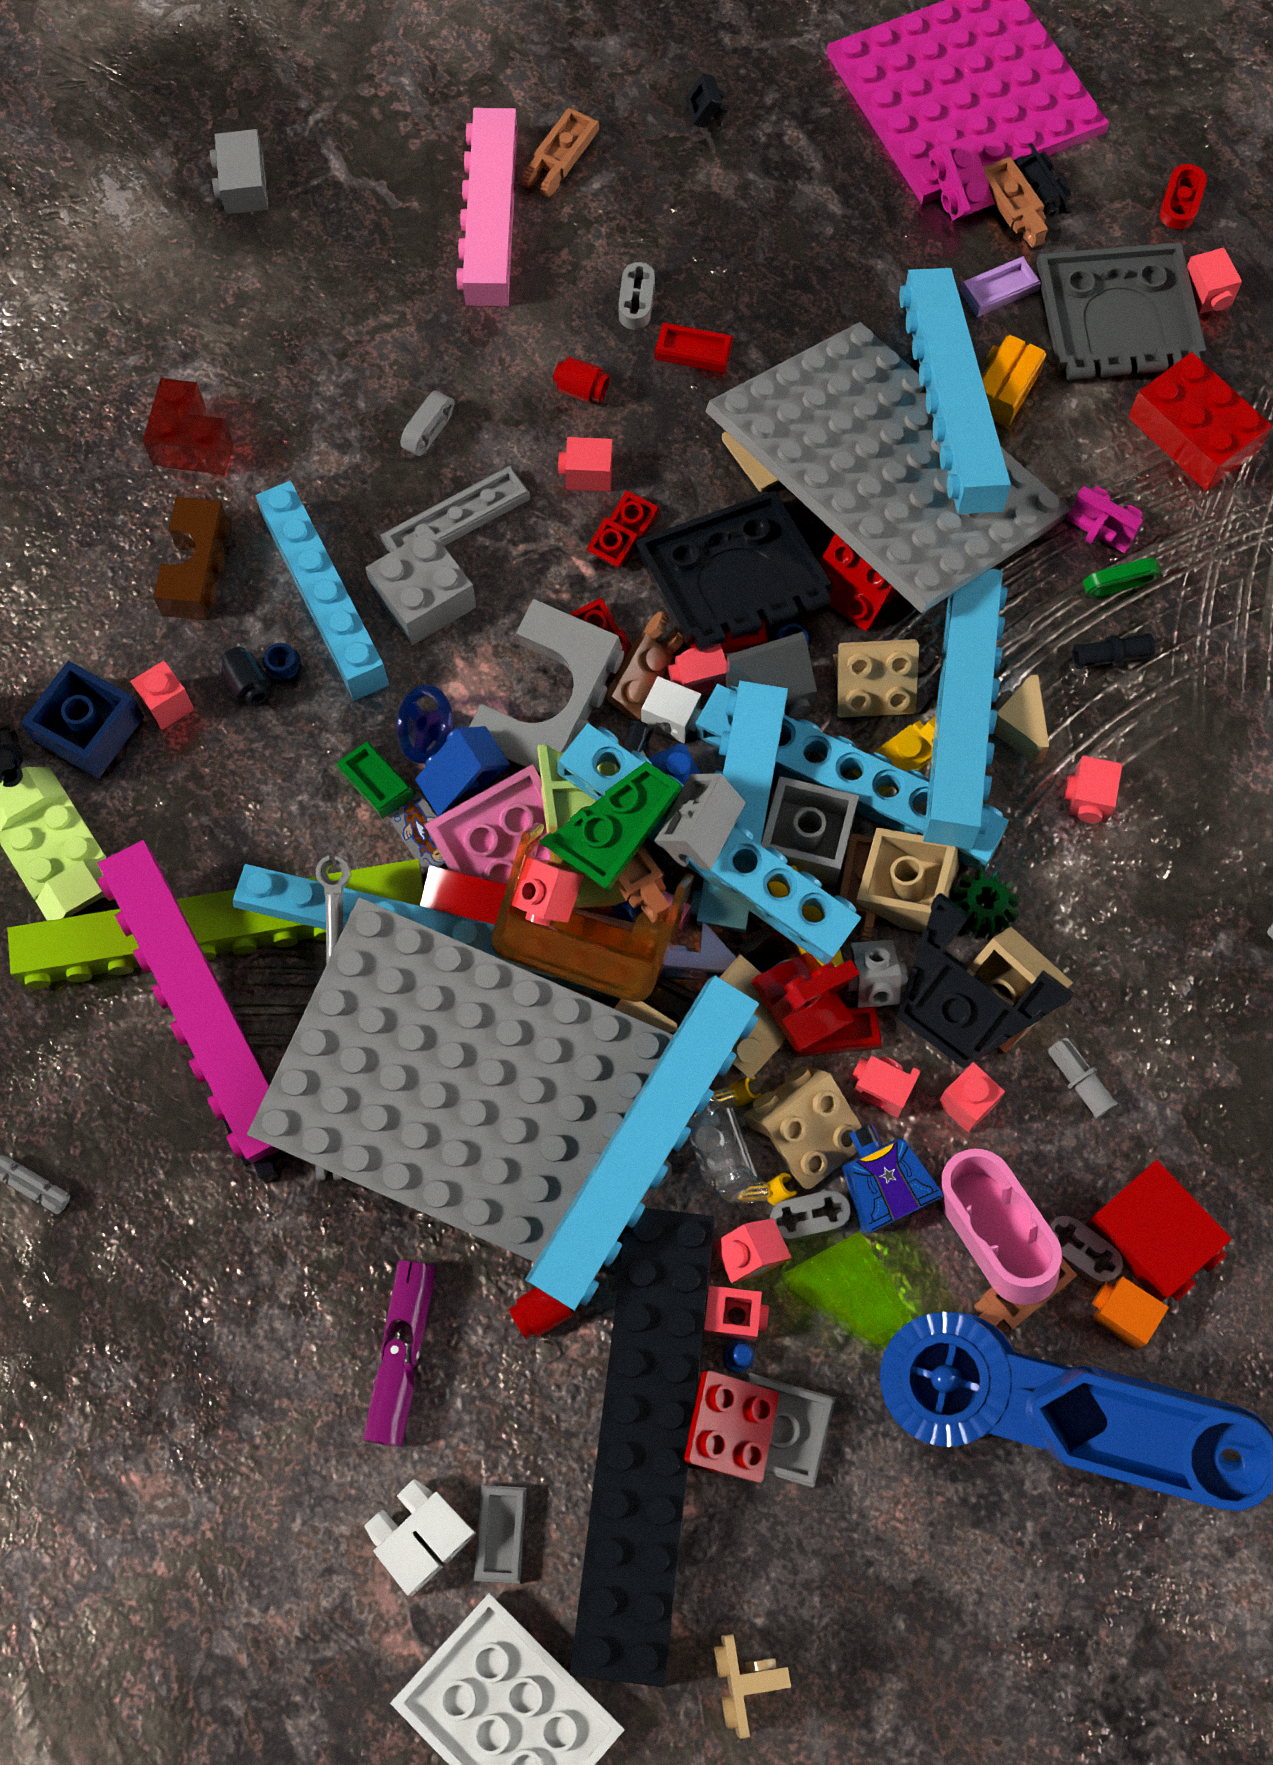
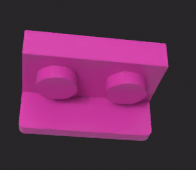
M972 135L950 143L943 142L928 152L930 155L929 167L931 173L935 178H938L942 190V205L945 211L950 213L952 221L984 210L995 204Z

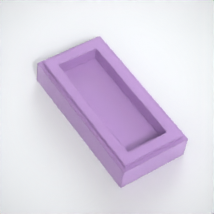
M1024 256L961 282L959 291L976 317H979L1039 291L1042 282Z

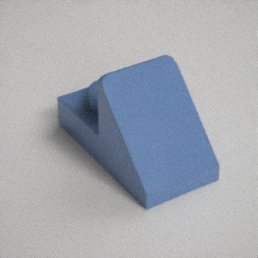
M703 922L700 952H692L691 948L681 945L669 946L667 949H658L657 974L668 979L707 982L708 979L715 975L720 977L736 957L710 927Z

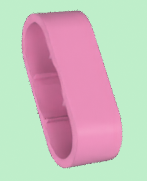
M968 1149L957 1153L947 1162L942 1173L941 1191L944 1197L941 1198V1204L946 1217L993 1289L1002 1298L1019 1305H1031L1043 1301L1050 1296L1058 1283L1062 1260L1059 1240L1001 1157L984 1149Z

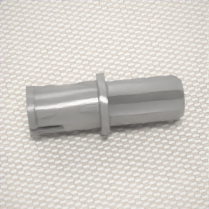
M1063 1038L1050 1047L1048 1053L1070 1082L1068 1088L1070 1090L1074 1088L1094 1114L1095 1119L1101 1117L1118 1104L1095 1075L1098 1071L1096 1067L1090 1068L1070 1039Z

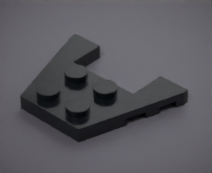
M939 893L933 900L930 917L922 934L921 945L915 964L910 972L897 1018L965 1069L1025 1028L1030 1027L1053 1010L1069 1002L1075 993L1043 970L1019 1002H1013L946 950L971 915L945 895Z

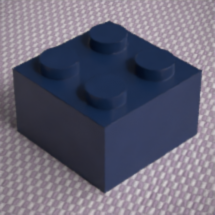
M68 660L21 721V724L35 744L99 779L143 720L144 715L132 695Z

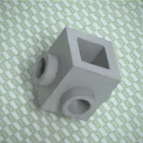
M893 939L851 943V960L860 974L849 982L846 987L848 992H855L858 1008L900 1004L901 987H906L908 982L907 968L904 961L898 962Z

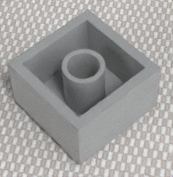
M432 529L365 567L371 591L411 646L476 608L473 584Z
M779 776L761 846L765 849L772 847L778 850L787 858V865L796 864L799 873L801 871L808 872L821 883L836 887L859 795Z

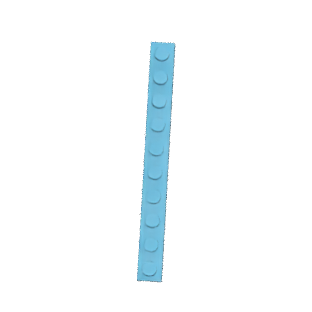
M248 864L244 865L233 897L234 908L326 930L324 886L318 881ZM344 888L343 929L358 897L563 987L615 1000H620L627 991L643 1001L651 966L649 961Z

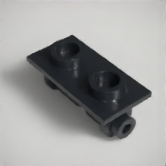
M1032 142L1029 143L1032 154L1028 157L1020 156L1014 162L1032 188L1039 185L1034 191L1044 204L1043 212L1047 219L1055 217L1062 206L1068 214L1071 213L1067 198L1072 195L1062 177L1055 180L1051 173L1055 168L1047 153L1043 151L1039 154Z

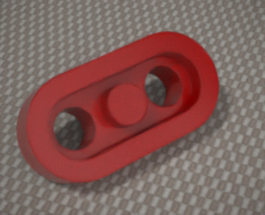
M1182 164L1173 170L1160 209V218L1166 226L1181 230L1193 224L1207 182L1206 174L1200 167L1193 164Z

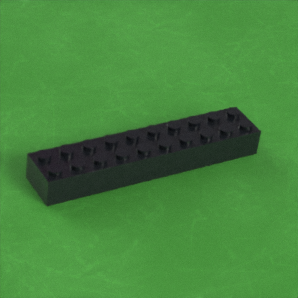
M645 1208L633 1228L625 1226L570 1675L663 1688L665 1686L689 1463L685 1462L684 1456L695 1408L715 1216Z

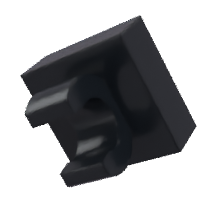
M703 73L685 97L692 123L695 126L705 128L712 117L722 120L730 110L729 106L722 105V100L726 95L725 92L718 89L715 76Z
M769 924L763 927L754 925L752 927L753 935L745 941L739 937L735 940L740 954L761 973L770 970L777 963L790 958L780 932Z

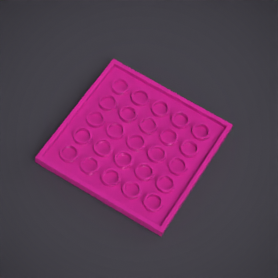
M944 0L827 44L826 54L922 205L941 198L942 190L938 178H935L931 173L929 167L930 155L928 152L943 142L950 143L972 135L982 167L1007 157H1011L1013 161L1020 156L1028 157L1032 154L1028 145L1031 142L1039 154L1045 151L1047 155H1051L1105 134L1109 126L1108 120L1025 0Z

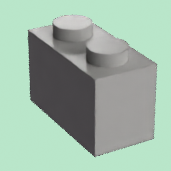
M257 129L214 134L216 149L210 150V158L213 171L218 172V178H212L215 199L222 200L226 215L268 210L264 157Z

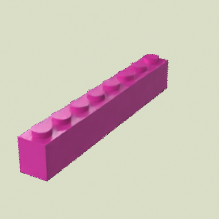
M142 840L98 862L97 864L103 876L98 878L97 881L108 901L116 900L121 912L117 913L115 917L126 937L134 935L139 945V948L133 951L144 973L152 971L158 983L151 987L163 1010L170 1007L176 1021L170 1023L171 1029L181 1046L188 1043L195 1057L188 1061L199 1083L207 1081L213 1093L212 1096L207 1098L213 1113L219 1121L225 1118L232 1130V1133L227 1135L226 1138L235 1156L238 1159L245 1156L246 1160L254 1165L253 1163L280 1151L278 1148L247 1135L270 1086V1082L153 852L145 841Z

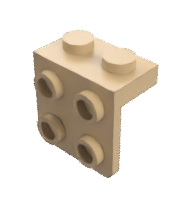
M805 1066L790 1072L785 1078L786 1082L773 1092H767L759 1096L753 1102V1108L747 1111L743 1117L751 1129L770 1137L797 1183L805 1189H811L858 1152L849 1133L862 1126L832 1075L828 1072Z

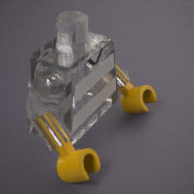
M744 1077L731 1083L729 1087L725 1086L713 1090L714 1094L701 1114L694 1111L693 1118L688 1121L686 1126L691 1129L688 1137L704 1181L720 1198H724L727 1202L733 1204L764 1202L767 1199L769 1203L776 1206L778 1203L794 1197L797 1192H790L783 1185L792 1179L788 1173H781L767 1183L759 1179L733 1106L734 1104L744 1106L755 1101L762 1094L754 1095L749 1090L748 1082L755 1080V1077L752 1079Z

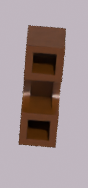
M176 497L169 532L178 550L193 551L194 554L189 560L181 564L161 563L153 598L162 616L207 621L210 606L214 607L216 605L218 589L215 584L217 573L223 572L225 564V554L222 549L224 540L230 539L232 531L231 518L226 516L221 501Z

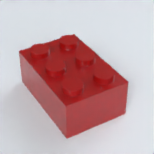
M1190 352L1138 391L1128 416L1137 427L1206 491L1259 452L1272 427V424L1193 352Z

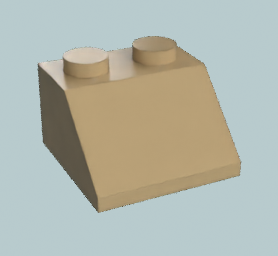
M876 828L857 895V903L899 928L923 932L930 917L934 898L939 893H942L951 900V893L960 865L958 847L924 842L923 835Z
M1012 927L995 936L969 966L971 970L1015 1003L1019 1002L1043 970L1067 988L1073 984L1069 978ZM1035 1024L1025 1028L999 1047L1007 1053Z
M740 954L719 978L759 1003L753 1013L759 1017L755 1027L746 1039L739 1037L731 1050L736 1054L733 1064L748 1078L752 1079L779 1049L786 1036L751 983L752 979L761 974V972Z

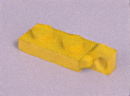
M936 717L928 721L925 726L920 720L913 725L910 724L873 753L887 757L892 761L893 766L906 772L908 770L918 771L931 761ZM850 769V774L855 780L862 776L856 769ZM885 785L878 788L877 791L881 796H884L894 787Z

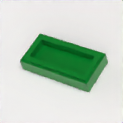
M368 740L336 763L341 774L382 819L415 796L412 788Z

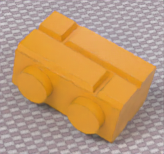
M1012 335L1006 336L1000 347L995 344L992 346L984 363L987 369L984 374L980 373L993 421L1006 427L1010 426L1040 375L1047 355L1045 350L1032 344L1026 345L1025 341Z

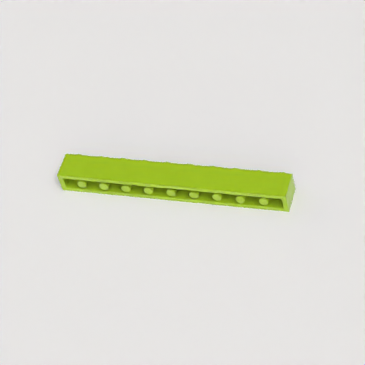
M419 859L351 870L350 881L344 888L420 906L425 883ZM342 872L328 874L329 879L332 881H337L342 876ZM316 876L306 877V879L318 881ZM236 889L177 899L207 960L214 959L216 954L227 952L249 954L255 952L257 947L268 945L290 947L296 945L298 940L315 938L321 941L326 940L325 929L234 908L233 897ZM120 909L7 927L10 974L22 987L28 989H43L49 987L51 982L61 980L84 982L92 979V975L109 973L111 975L129 974L134 971V968L140 967L133 952L139 948V945L133 934L126 937L115 917L117 913L121 912Z

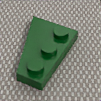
M646 761L605 791L603 797L584 811L583 809L569 818L570 821L553 834L550 832L538 842L609 892L683 787L680 783Z

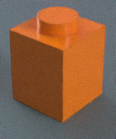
M1122 1276L1113 1285L1105 1282L1092 1302V1305L1098 1309L1091 1320L1135 1350H1138L1148 1343L1169 1307Z

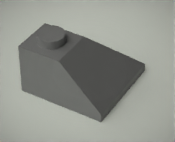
M800 632L727 655L725 687H738L740 680L788 688L785 715L790 718H797L808 713L810 709L814 708L817 688L804 633Z

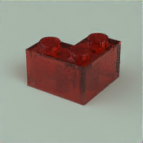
M160 378L142 441L153 466L225 476L234 443L225 419L204 416L206 406L197 382Z

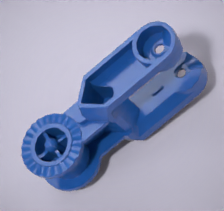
M938 1312L917 1317L904 1325L892 1337L884 1352L880 1368V1387L885 1405L894 1420L907 1433L920 1441L936 1446H959L973 1442L987 1434H992L1048 1450L1054 1459L1071 1467L1222 1510L1242 1511L1257 1506L1273 1491L1272 1431L1257 1413L1242 1406L1098 1367L1080 1365L1077 1368L1015 1352L1006 1336L997 1327L981 1317L967 1313ZM1226 1449H1234L1241 1457L1236 1461H1229L1223 1457L1221 1452Z

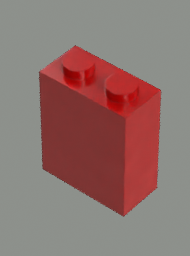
M1155 1160L1086 1223L1092 1231L1108 1241L1120 1252L1124 1266L1153 1297L1161 1302L1170 1296L1176 1301L1182 1298L1196 1285L1191 1277L1201 1267L1208 1273L1227 1256L1222 1248L1232 1240L1158 1160Z

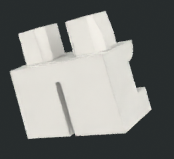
M416 1479L412 1480L397 1495L412 1513L400 1526L394 1522L384 1509L378 1512L364 1526L371 1540L377 1546L373 1552L406 1595L411 1597L443 1568L435 1556L418 1539L417 1533L440 1560L446 1564L478 1535L439 1493L435 1492L433 1494Z

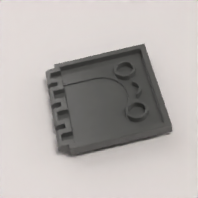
M1181 242L1039 253L1036 264L1039 280L1042 282L1041 290L1057 370L1065 371L1067 380L1094 378L1095 368H1098L1100 377L1130 375L1132 365H1134L1136 374L1165 372L1168 370V362H1170L1172 367L1190 352H1193L1199 359H1203L1206 347Z

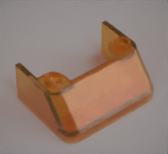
M535 823L522 833L492 933V944L495 951L507 960L626 1001L639 1002L646 999L654 990L676 936L695 876L687 873L680 881L667 916L652 923L643 911L638 916L632 932L575 912L571 913L569 922L551 920L549 926L540 925L525 919L527 912L511 905L527 857L535 858L539 845L538 841L544 829L543 824Z

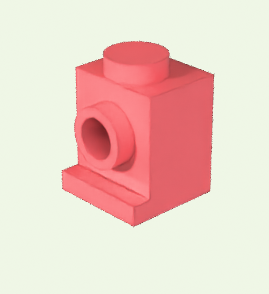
M721 644L701 652L698 648H691L684 651L681 655L675 656V664L668 666L670 681L701 693V696L712 694L717 683L725 687L727 662Z
M871 1055L869 1060L861 1057L850 1079L857 1083L852 1096L899 1118L921 1071L913 1067L911 1073L908 1074L902 1071L903 1067L898 1062L887 1057H880L878 1059Z
M709 1285L703 1337L712 1338L713 1336L756 1342L758 1331L766 1332L769 1305L761 1304L762 1292ZM737 1309L744 1314V1321L741 1324H733L729 1321L728 1313L731 1310Z

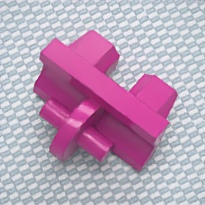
M1083 486L1066 520L1088 532L1085 541L1091 545L1098 538L1125 553L1144 521L1141 519L1142 511L1132 505L1123 506L1122 508L1110 501L1109 492L1099 486H1095L1091 490Z

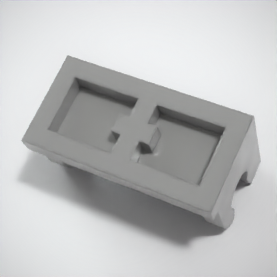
M722 773L690 774L654 841L659 846H662L680 865L686 867L690 860L689 857H691L694 863L702 870H711L746 802Z

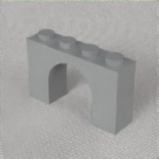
M533 599L516 635L522 646L549 657L569 669L574 681L571 698L559 714L549 720L537 723L522 722L480 704L469 727L486 726L510 763L508 767L520 771L533 764L541 778L537 751L538 745L547 744L558 752L566 751L587 723L590 724L587 719L593 707L599 708L607 692V686L604 684L610 672L616 673L620 668L624 658V651H622L618 635Z

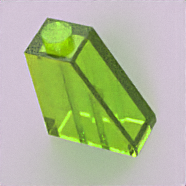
M861 1231L788 1270L783 1274L781 1280L787 1290L871 1352L882 1346L886 1350L892 1337L904 1325L913 1320Z

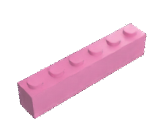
M473 108V123L466 124V143L471 145V151H465L464 170L465 174H469V180H463L462 197L463 202H467V209H461L460 213L461 231H466L465 238H459L458 244L459 261H464L463 268H457L456 277L457 290L464 291L465 306H509L518 138L516 108Z

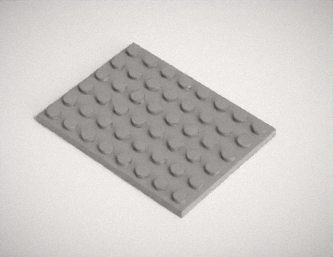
M861 322L709 400L705 411L921 613H924L1066 520L1071 511L1056 494L1051 492L1029 470L1024 468L1000 446L1011 483L1004 511L958 514L954 498H949L947 494L948 474L947 470H942L940 466L941 446L940 442L934 441L933 438L934 419L933 415L928 414L926 410V387H921L919 374Z
M358 897L247 1135L536 1262L674 1035Z

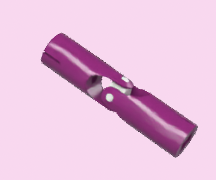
M405 1260L398 1261L381 1349L382 1363L374 1380L363 1441L385 1446L403 1447L414 1390L413 1368L417 1364L420 1355L436 1274V1267L432 1265ZM411 1326L413 1334L412 1345L404 1343L399 1339H394L401 1328Z

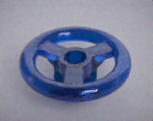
M420 685L411 690L404 698L398 712L396 725L398 742L403 753L411 761L425 764L429 757L441 749L447 741L448 734L454 730V719L450 702L442 690L433 685ZM422 697H431L439 708L431 712L423 711L416 702ZM409 717L414 721V728L417 733L414 747L408 732ZM436 741L432 748L427 751L432 742Z

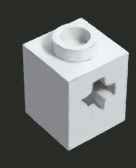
M658 676L641 709V721L651 725L655 732L685 743L690 731L696 733L695 723L702 712V709H700L701 693Z

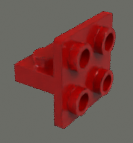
M835 533L820 561L821 567L832 583V594H829L831 604L828 605L858 627L867 631L872 627L883 606L898 597L900 593Z
M806 952L757 975L752 979L751 983L793 1049L798 1052L853 1022L852 1015L837 992L856 978L860 972L852 960L837 967L832 962L820 967L814 957Z
M703 1371L684 1456L685 1462L689 1463L688 1468L700 1472L731 1475L751 1482L761 1483L764 1477L779 1393L714 1371Z

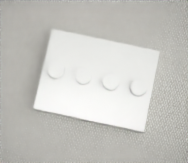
M490 1593L487 1594L390 1703L449 1765H595L625 1730Z

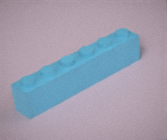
M291 480L255 495L263 519L353 701L389 686L384 664Z
M739 680L738 692L730 691L726 715L733 716L731 731H723L720 742L719 755L726 756L724 770H716L715 773H722L746 802L736 823L747 828L754 836L752 840L761 845L788 688ZM739 857L733 860L735 869L741 873H750L754 870L753 863L747 858ZM704 879L702 891L694 890L690 914L698 915L697 925L702 926L704 922L710 928L746 934L749 910Z

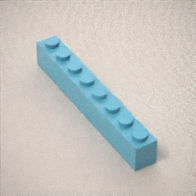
M952 268L908 270L906 285L900 287L899 301L901 308H906L907 312L906 331L913 336L914 360H919L920 363L919 382L921 387H926L927 391L926 410L928 414L933 415L934 419L933 438L934 441L940 442V466L942 470H947L948 497L954 498L958 514L1003 512L1011 483Z
M989 569L948 596L923 836L924 842L973 849L978 834L985 835L989 810L982 809L983 800L987 801L989 798L992 777L986 776L985 770L986 767L991 766L994 755V743L988 742V735H993L997 720V711L991 710V702H996L1000 686V679L993 678L994 671L999 670L1002 658V648L996 647V641L1001 640L1005 625V617L999 616V610L1004 609L1007 598V587L1001 586L1003 570Z
M716 975L707 980L525 1278L526 1281L574 1311L579 1303L583 1306L588 1304L599 1285L594 1280L602 1264L607 1267L612 1264L622 1247V1243L618 1242L617 1239L626 1225L633 1228L642 1215L645 1205L640 1201L647 1189L651 1187L655 1190L659 1186L669 1168L663 1163L670 1151L674 1149L678 1152L687 1140L691 1129L686 1125L694 1111L701 1114L714 1094V1091L709 1089L717 1073L722 1077L726 1074L735 1060L736 1054L731 1050L738 1038L746 1039L759 1019V1017L753 1014L759 1005L757 1001Z

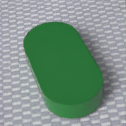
M1145 558L1097 571L1086 577L1082 583L1088 597L1098 598L1149 584L1160 576L1161 570L1156 558Z

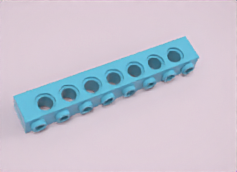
M717 683L695 725L697 738L720 748L722 732L731 731L733 716L726 715L730 691L738 692V687L729 686L726 688ZM784 712L780 735L787 737L790 741L784 746H778L774 769L775 775L859 795L855 813L888 829L924 836L926 815L919 814L914 809V806L921 802L927 803L929 779L925 775L915 770H908L906 772L893 766L890 759L881 754H867L857 749L856 745L849 739L842 736H835L833 738L820 732V728L811 721L805 719L797 721L786 716ZM811 752H819L825 756V759L820 763H811L805 756ZM846 769H856L862 776L856 780H847L841 775V772ZM888 785L894 787L898 794L887 798L881 796L877 789ZM987 804L982 806V809L989 810L985 835L978 834L973 849L958 847L960 863L977 871L982 868L984 872L1005 833L1009 821L1003 817V814L998 809Z
M587 723L559 758L557 773L597 801L605 795V791L644 762L652 763L643 754L635 750L630 753L618 745L617 737L606 728L598 727L596 729ZM603 762H612L617 765L619 771L615 775L606 776L601 774L597 767ZM666 774L678 783H680L682 787H684V785L678 779L669 774ZM677 796L676 799L673 801V803L671 804V806L668 808L667 811H669V810L672 809V807H673L675 801L677 800L678 796ZM663 815L648 836V839L655 844L657 843L654 840L666 820L665 815ZM735 823L711 870H702L689 857L690 860L687 866L823 964H827L832 960L862 918L855 913L856 908L851 902L838 895L832 897L822 890V884L816 877L805 871L799 873L786 864L788 860L782 853L772 847L763 848L752 840L754 838L753 834L739 823ZM739 857L747 858L753 863L754 870L750 873H741L735 869L733 860ZM773 881L783 883L788 890V895L783 898L772 896L767 889V884ZM805 906L818 908L822 914V921L817 923L809 922L804 918L802 908Z

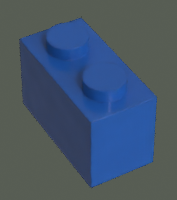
M461 726L451 731L446 738V743L436 754L427 759L425 768L415 778L437 816L488 789L510 765L486 726Z

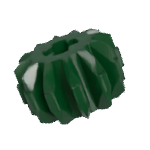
M981 868L976 872L974 879L964 875L960 880L961 887H954L952 890L951 898L955 901L954 903L971 915L963 926L968 925L971 927L969 931L970 938H975L978 931H982L987 941L993 939L995 930L999 933L1005 931L1010 927L1009 923L1016 922L1019 916V912L1015 907L1020 903V895L1010 893L1014 886L1013 881L1003 884L998 882L1000 879L999 871L994 872L990 879L986 877ZM978 901H986L985 906L987 907L990 904L992 906L991 909H984V903L979 905Z

